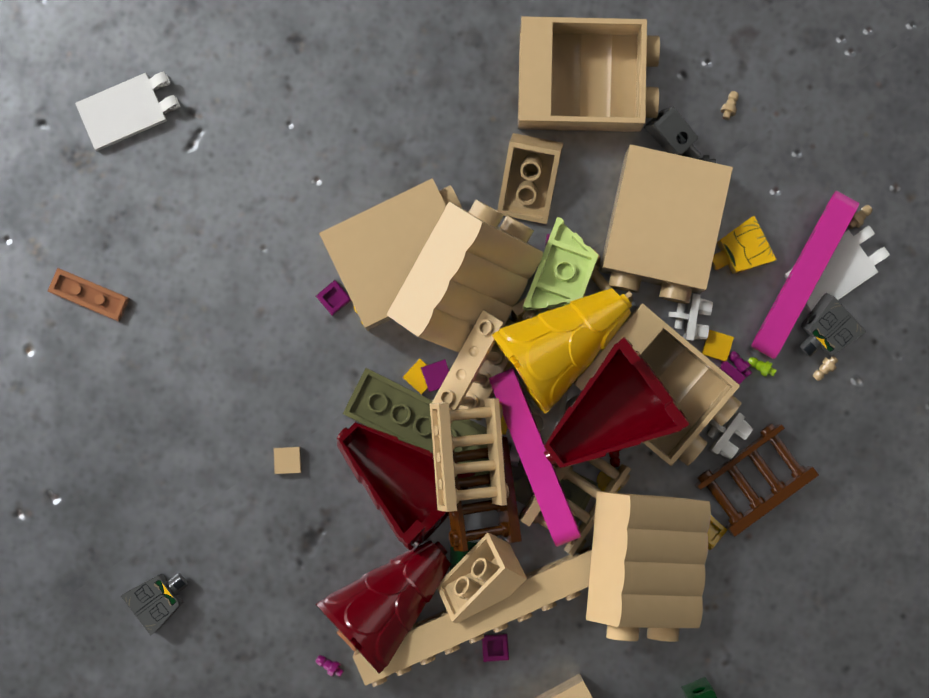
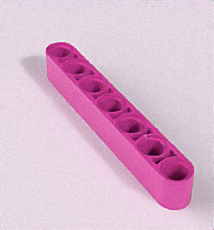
M838 191L834 192L751 345L753 349L772 359L777 357L858 209L859 202Z
M514 368L490 377L489 381L495 397L499 398V403L502 405L503 417L556 547L580 538L581 533L554 466L544 454V451H546L544 441Z

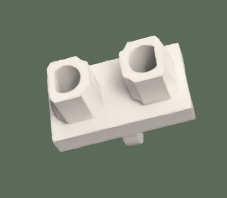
M699 294L691 295L686 314L684 313L686 304L678 303L677 312H669L668 316L675 319V329H682L683 320H685L683 338L688 342L706 340L708 338L709 326L696 323L698 314L711 316L713 302L700 298L701 295Z
M740 412L735 413L725 427L720 426L712 419L708 423L712 428L707 435L713 439L718 432L720 434L708 450L713 454H720L723 457L732 459L739 448L728 441L730 437L735 433L743 440H746L753 431V428L744 420L745 416Z

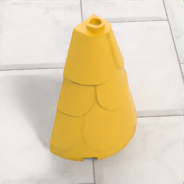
M611 288L570 301L568 305L503 327L493 333L492 337L503 354L518 371L527 386L526 390L535 404L546 414L563 397L576 379L585 372L599 351L607 347L630 316L629 308L632 307V304L624 294L619 295Z

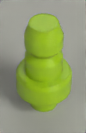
M750 357L748 361L751 367L760 371V374L764 377L767 374L774 377L777 371L771 367L773 363L769 361L765 363L755 357Z

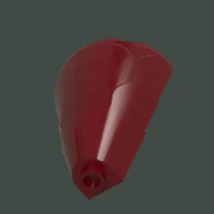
M623 337L618 343L614 344L595 375L585 385L573 406L568 407L545 443L546 451H544V454L552 465L557 463L562 468L606 456V453L640 445L641 442L679 432L690 424L682 410L677 408L676 401L641 354L633 349L632 343L626 337Z
M356 422L349 429L345 427L338 434V449L357 481L365 487L377 510L381 511L397 539L408 550L414 548L412 544L416 547L421 545L449 516V512L440 511L437 508L433 453L400 441L396 436ZM475 472L458 474V478L475 476Z
M428 541L390 559L388 564L366 573L360 579L329 594L326 598L320 600L316 606L380 674L392 660L405 636L411 631L425 604L430 602L451 565L445 556L448 551L439 541L435 544L432 541Z

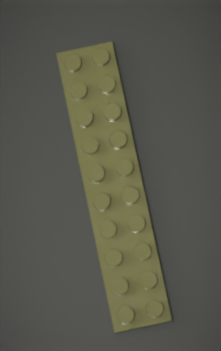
M365 368L343 414L370 428L396 436L400 441L433 453L430 403L433 401ZM470 419L453 421L451 424V434L454 437L487 434L486 427ZM488 444L456 447L454 451L459 452L472 449L486 448ZM483 458V459H477V460H470V461H464V462H457V463L486 461V460H489V458ZM520 459L518 466L511 465L516 501L526 505L534 492ZM490 471L475 472V476L490 474ZM582 476L584 479H586L593 485L597 486L598 483ZM562 479L560 483L566 498L585 510L591 495L569 480ZM574 516L575 521L578 525L580 519Z

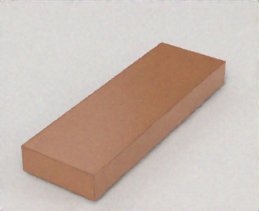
M57 268L48 288V292L119 322L130 298L60 268Z

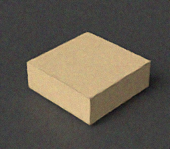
M300 447L274 448L275 474L301 473Z

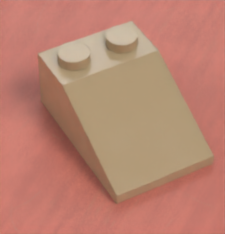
M516 133L512 134L508 147L498 212L512 218L547 224L563 148L562 142Z
M488 532L442 579L437 589L451 621L456 624L510 597L527 577L510 543Z

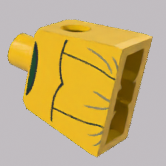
M755 215L717 242L720 252L714 254L712 267L716 271L728 265L732 274H736L777 260Z

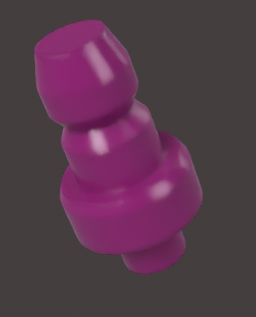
M732 351L728 356L731 362H734L737 370L747 378L752 374L749 369L751 364L740 358L736 351Z
M319 655L315 661L320 667L327 670V674L331 677H334V675L341 677L344 672L340 668L341 664L339 662L327 660L322 655Z

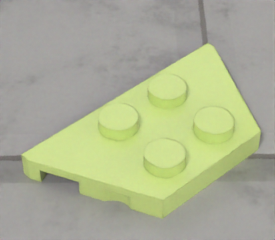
M557 217L524 302L523 310L562 307L568 305L570 301L583 298L598 260V254L590 246L585 245L583 239L576 232L573 233L560 217Z

